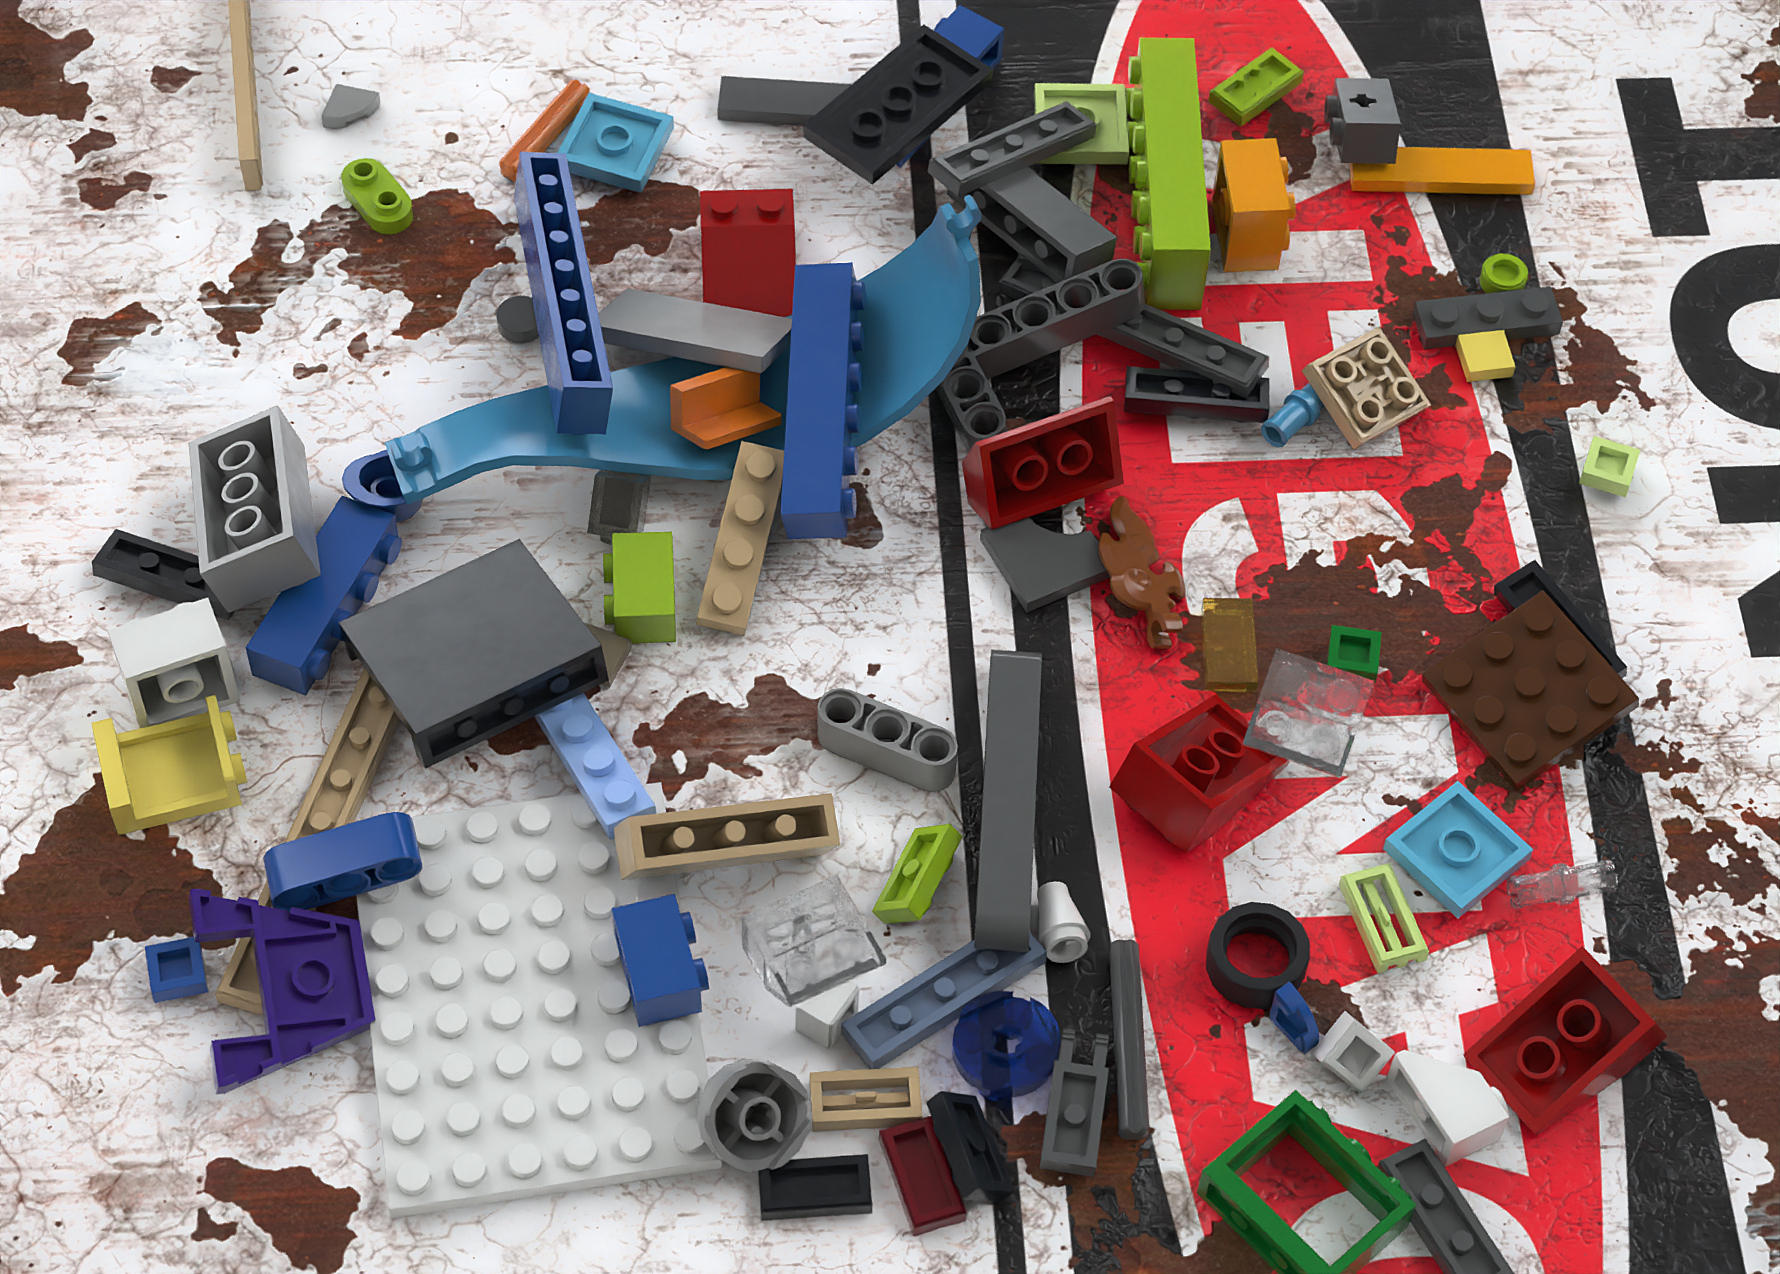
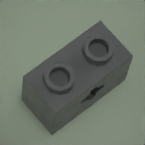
M1335 78L1333 95H1326L1324 119L1326 123H1330V145H1337L1341 163L1395 164L1401 123L1389 79Z

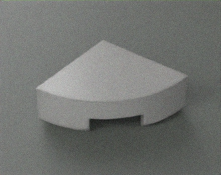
M336 84L321 116L323 127L342 128L346 127V122L356 120L364 115L365 118H368L378 109L381 103L379 92Z

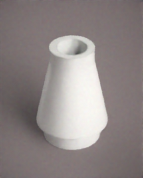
M1049 882L1042 885L1037 891L1039 902L1038 942L1047 951V957L1051 961L1057 963L1074 961L1083 956L1087 951L1090 931L1069 896L1068 888L1064 883Z

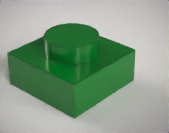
M1332 625L1329 634L1325 677L1375 684L1378 675L1382 632Z

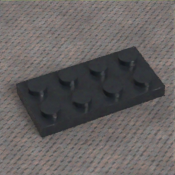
M923 24L803 125V138L873 185L992 82L993 69Z

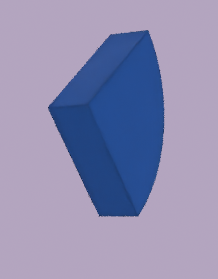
M1289 981L1275 992L1269 1019L1300 1052L1306 1054L1319 1043V1031L1307 1003Z

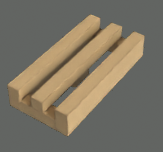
M918 1067L810 1072L812 1131L889 1128L922 1118ZM909 1088V1092L876 1093L875 1091L856 1092L855 1095L822 1096V1091Z

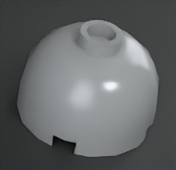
M742 1059L725 1065L708 1080L699 1097L697 1122L701 1138L719 1160L742 1172L754 1173L753 1171H760L766 1168L771 1170L779 1168L799 1152L809 1133L811 1120L806 1118L808 1109L806 1100L809 1101L807 1090L795 1074L770 1061Z

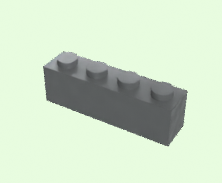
M1029 167L959 197L949 189L947 190V195L964 209L966 208L964 197L971 195L981 211L982 217L980 222L1020 254L1022 253L1027 260L1056 283L1113 260L1117 237Z

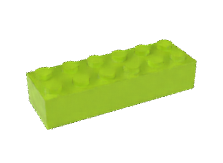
M1139 38L1137 56L1129 57L1128 65L1129 84H1134L1133 88L1126 87L1125 97L1127 115H1131V118H1133V121H1128L1127 123L1129 149H1133V153H1135V156H1130L1129 183H1135V187L1138 190L1132 191L1131 217L1132 219H1137L1138 224H1140V226H1134L1133 251L1134 254H1140V260H1142V262H1137V264L1140 266L1143 274L1145 304L1161 310H1201L1211 246L1194 38Z

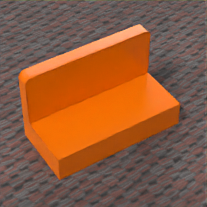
M725 367L670 385L671 430L703 449H711L782 424V414L760 402V373Z

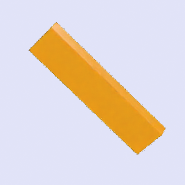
M1398 147L1395 164L1349 163L1352 191L1533 195L1535 188L1531 150Z

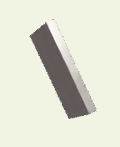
M629 288L598 313L604 344L756 373H762L791 344V318Z

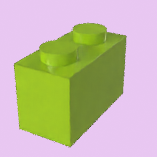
M672 531L612 533L613 553L603 554L604 583H613V595H604L605 625H615V634L631 639V644L676 642Z

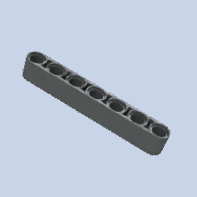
M991 649L974 949L1028 952L1042 653Z

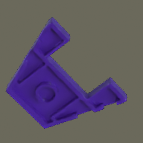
M190 889L189 904L195 942L252 938L266 1030L265 1035L211 1041L210 1055L216 1095L230 1092L370 1029V1024L375 1022V1014L359 920L291 907L290 911L261 906L258 900L238 896L236 901L211 896V891Z

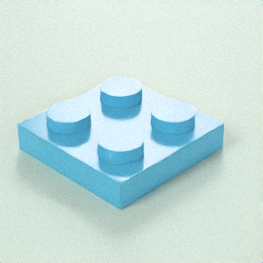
M588 93L557 153L566 154L571 174L642 193L674 129V116Z
M1459 781L1388 836L1383 846L1385 852L1457 919L1529 861L1534 850Z

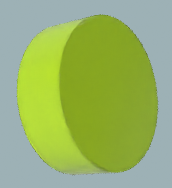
M1492 255L1483 263L1479 277L1480 286L1485 293L1525 289L1528 269L1522 260L1513 255Z

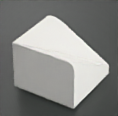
M849 981L826 989L822 994L800 1003L795 1008V1030L826 1049L832 1048L842 1035L841 1023L858 1013V984Z
M1346 1011L1342 1013L1312 1051V1054L1322 1064L1360 1094L1364 1092L1395 1053L1385 1042Z

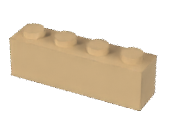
M832 793L627 817L613 828L621 880L822 856L840 845Z

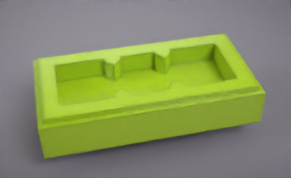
M1271 47L1212 89L1208 102L1241 127L1300 85L1303 81L1304 71Z

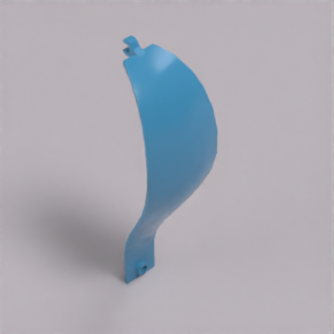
M971 195L964 197L966 208L959 214L955 213L950 202L940 206L932 224L909 247L883 266L858 280L865 283L866 309L858 310L857 322L862 321L864 350L856 351L855 362H860L862 368V391L854 392L853 404H859L860 432L852 433L851 446L858 447L865 444L910 414L946 378L968 345L981 303L979 262L970 242V237L974 227L981 221L982 214ZM790 346L760 373V402L782 414V424L711 449H703L671 430L670 385L725 367L677 357L610 372L613 393L606 434H557L548 385L490 399L456 411L419 427L409 434L385 442V446L402 495L408 505L482 472L512 465L572 466L694 480H732L741 441L784 451Z

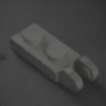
M1063 1028L1059 1061L1055 1060L1039 1169L1094 1177L1109 1068H1105L1109 1035L1096 1034L1091 1050L1092 1066L1071 1063L1072 1056L1075 1054L1077 1037L1075 1036V1030Z

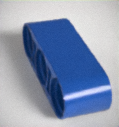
M402 812L377 815L282 843L269 849L263 857L272 907L290 911L291 907L308 910L403 882L419 874L423 868L413 819L410 815Z

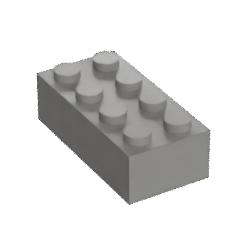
M277 405L188 442L200 575L226 611L230 613L247 605L255 604L264 598L291 587L302 585L308 580L320 576L305 445L280 407Z

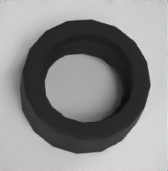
M1249 902L1232 907L1220 916L1211 931L1206 952V970L1212 985L1227 1000L1244 1008L1267 1009L1272 1006L1275 992L1289 981L1298 991L1305 978L1310 960V941L1303 925L1289 911L1271 903ZM1246 933L1265 934L1276 939L1287 950L1289 964L1281 975L1267 979L1250 977L1239 972L1228 961L1227 946L1230 940L1235 936Z

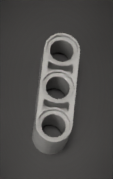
M832 689L820 698L817 706V736L819 743L829 752L924 791H942L948 788L954 781L958 745L952 732L849 689ZM835 719H844V720H847L848 722H846V723H836V722H833V720H835ZM881 738H891V739H894L895 741H893V742H882V741H880L879 739H881ZM938 757L942 760L933 762L928 761L925 758Z

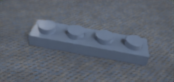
M1031 933L1029 934L1028 952L974 949L973 940L841 1023V1034L869 1069H880L1046 963L1047 951Z

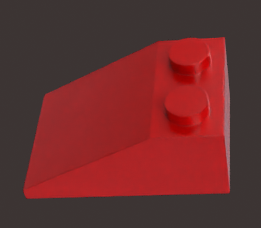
M793 188L700 191L703 302L780 317L792 315L796 265Z
M1214 695L1135 742L1109 788L1120 796L1129 808L1138 812L1156 827L1170 843L1187 853L1219 831L1284 770L1292 758L1221 698Z
M1581 946L1468 1049L1463 1056L1481 1073L1491 1087H1495L1500 1091L1508 1106L1537 1136L1627 1074L1668 1036L1597 960Z

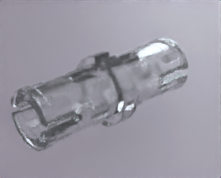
M1609 859L1572 867L1565 863L1552 865L1549 871L1509 876L1506 888L1507 895L1516 893L1518 897L1509 900L1514 909L1554 901L1561 906L1571 904L1577 897L1615 892L1618 886L1617 873L1606 875V871L1615 869L1614 864Z

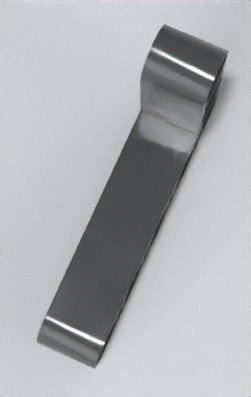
M1121 258L1112 260L976 317L968 345L946 378L935 388L967 452L970 451L975 442L1008 431L1004 410L994 394L988 379L1125 323L1141 314L1145 306L1144 283L1141 268L1136 262ZM973 396L972 398L962 399L964 397ZM993 432L988 435H981L982 433Z

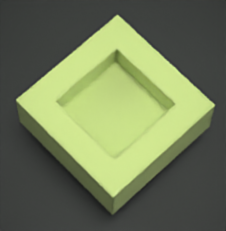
M1593 436L1579 484L1626 497L1640 449Z

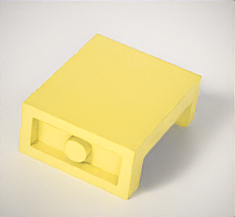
M216 695L205 697L208 707L206 713L119 734L116 732L112 718L91 723L109 809L118 835L242 805L238 785L248 783L241 753L230 755L228 742L237 740L230 710L220 712Z

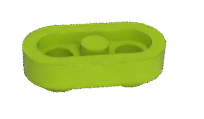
M361 158L348 163L341 173L344 195L373 230L382 234H396L405 230L413 220L411 198L382 163L370 158Z

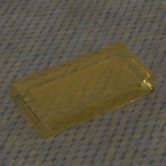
M1203 598L1201 613L1206 691L1256 692L1258 670L1253 598Z

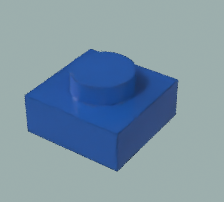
M194 937L145 946L150 989L154 1003L209 992L201 942H195Z

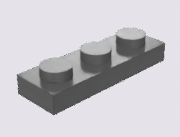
M1551 286L1415 301L1412 313L1423 349L1455 346L1458 335L1504 330L1507 340L1560 334L1563 324Z

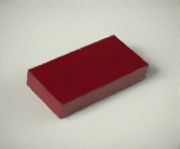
M931 1116L880 1130L878 1137L913 1237L964 1222L967 1216L959 1190L953 1181L952 1171L942 1144L934 1132V1122Z

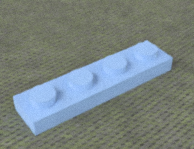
M584 693L534 716L609 839L615 838L613 828L627 817L657 814L654 802Z

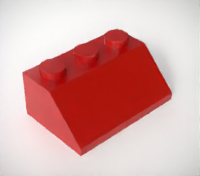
M1109 396L975 442L962 461L968 504L987 526L993 530L1124 484L1114 400Z

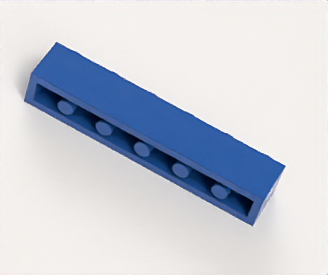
M852 262L795 265L780 514L788 539L847 537L848 518L856 517V493L854 488H849L850 476L858 475L857 446H851L852 433L860 432L859 404H853L854 392L862 391L861 363L855 362L856 351L864 350L862 321L857 322L858 310L866 309V288L864 281L856 280Z

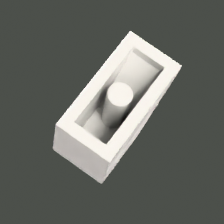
M1407 1050L1400 1051L1394 1055L1387 1079L1444 1167L1501 1139L1510 1117L1508 1115V1106L1500 1091L1495 1087H1489L1480 1072Z

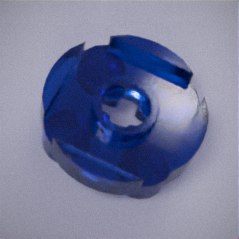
M1011 991L989 992L969 1002L959 1015V1021L953 1033L952 1058L963 1079L978 1089L982 1097L997 1101L1004 1097L1023 1096L1040 1088L1053 1075L1055 1060L1058 1061L1060 1030L1052 1013L1041 1002L1031 997L1030 1002L1023 998L1013 997V992ZM1003 1034L1007 1040L1016 1038L1020 1043L1015 1046L1013 1053L1005 1054L994 1049L997 1043L996 1036Z

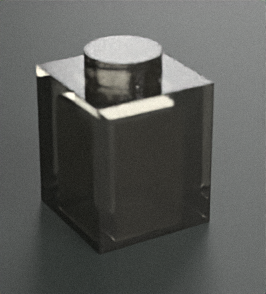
M599 470L594 477L587 533L600 535L601 542L612 545V533L644 532L651 475Z

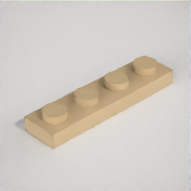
M741 441L696 625L745 636L782 487L783 450Z

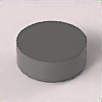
M514 296L500 304L496 313L499 333L506 340L514 343H526L539 337L531 297Z

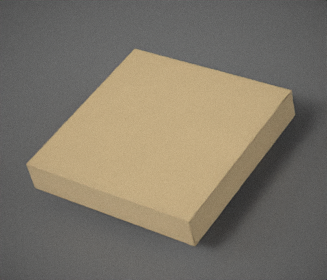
M1380 327L1309 363L1302 370L1353 450L1421 414L1431 406V403Z

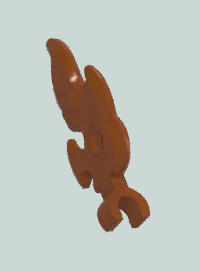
M1120 496L1110 508V519L1120 540L1115 541L1108 533H1103L1098 544L1099 556L1111 576L1110 587L1116 598L1135 610L1145 612L1148 619L1147 640L1149 645L1157 649H1170L1172 642L1169 638V633H1181L1183 623L1179 614L1170 611L1176 603L1169 597V594L1183 599L1186 594L1185 584L1179 570L1169 561L1163 564L1164 572L1160 575L1154 574L1149 569V566L1154 564L1159 558V552L1154 545L1153 533L1149 526L1131 509L1127 498Z

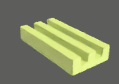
M1390 863L1341 876L1339 887L1377 974L1386 972L1388 967L1392 965L1401 968L1407 966L1410 960L1415 959L1416 963L1427 960L1429 950ZM1374 880H1380L1407 940L1408 947H1402L1391 923L1389 913L1373 882ZM1359 884L1368 901V904L1379 926V929L1386 942L1389 952H1386L1383 943L1379 937L1376 927L1372 921L1369 911L1358 889L1357 885Z

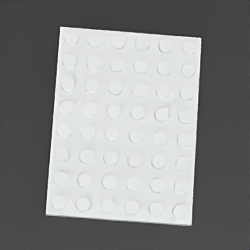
M661 782L644 784L643 787L655 804L656 812L666 813ZM582 793L412 816L423 867L420 873L406 881L357 895L359 921L375 1014V1022L370 1024L388 1206L391 1219L723 1168L722 1161L715 1156L701 1138L697 1122L699 1097L709 1080L699 1013L638 1027L613 930L612 908L675 894L680 913H682L676 874L621 880L615 838L609 839Z

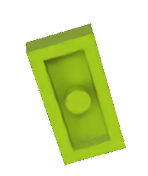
M951 824L915 828L872 912L884 924L920 921L922 916L929 910L932 904V896L944 873L951 867L953 855L963 836Z

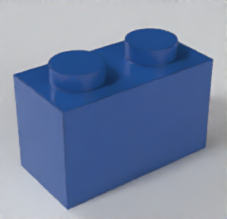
M675 894L612 908L614 936L638 1027L702 1012L701 991L709 990L707 971L703 958L693 960L689 944L696 943L692 917L689 911L680 913Z

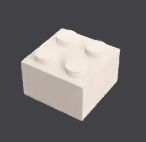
M208 598L196 602L181 603L171 610L143 619H132L125 622L122 626L107 630L139 728L206 713L208 707L205 697L216 695L219 708L240 701L228 650Z

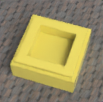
M1504 330L1458 335L1455 346L1467 382L1513 377L1516 366Z

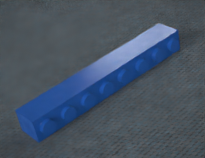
M520 152L514 201L556 433L573 435L606 434L613 384L567 157L565 153Z

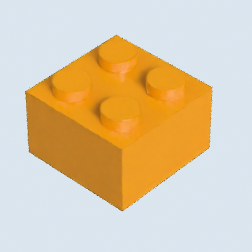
M1276 138L1226 140L1220 143L1211 205L1224 273L1279 270L1282 251L1289 250L1290 233L1288 221L1295 219L1296 204L1294 193L1286 191L1285 185H1287L1289 177L1288 161L1286 157H1280Z

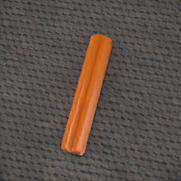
M577 79L571 80L499 161V172L503 177H508L513 182L516 181L520 152L544 153L578 114L590 91V88L585 83L582 84Z

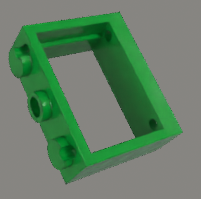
M1297 1090L1293 1091L1202 1170L1197 1194L1278 1274H1357L1408 1228L1416 1208L1411 1195L1403 1190L1398 1179L1391 1176L1387 1177L1372 1163L1368 1151L1361 1143L1353 1138L1347 1139L1332 1124L1330 1116L1323 1107L1321 1109L1317 1108L1313 1101H1307ZM1289 1134L1380 1221L1331 1266L1240 1178Z

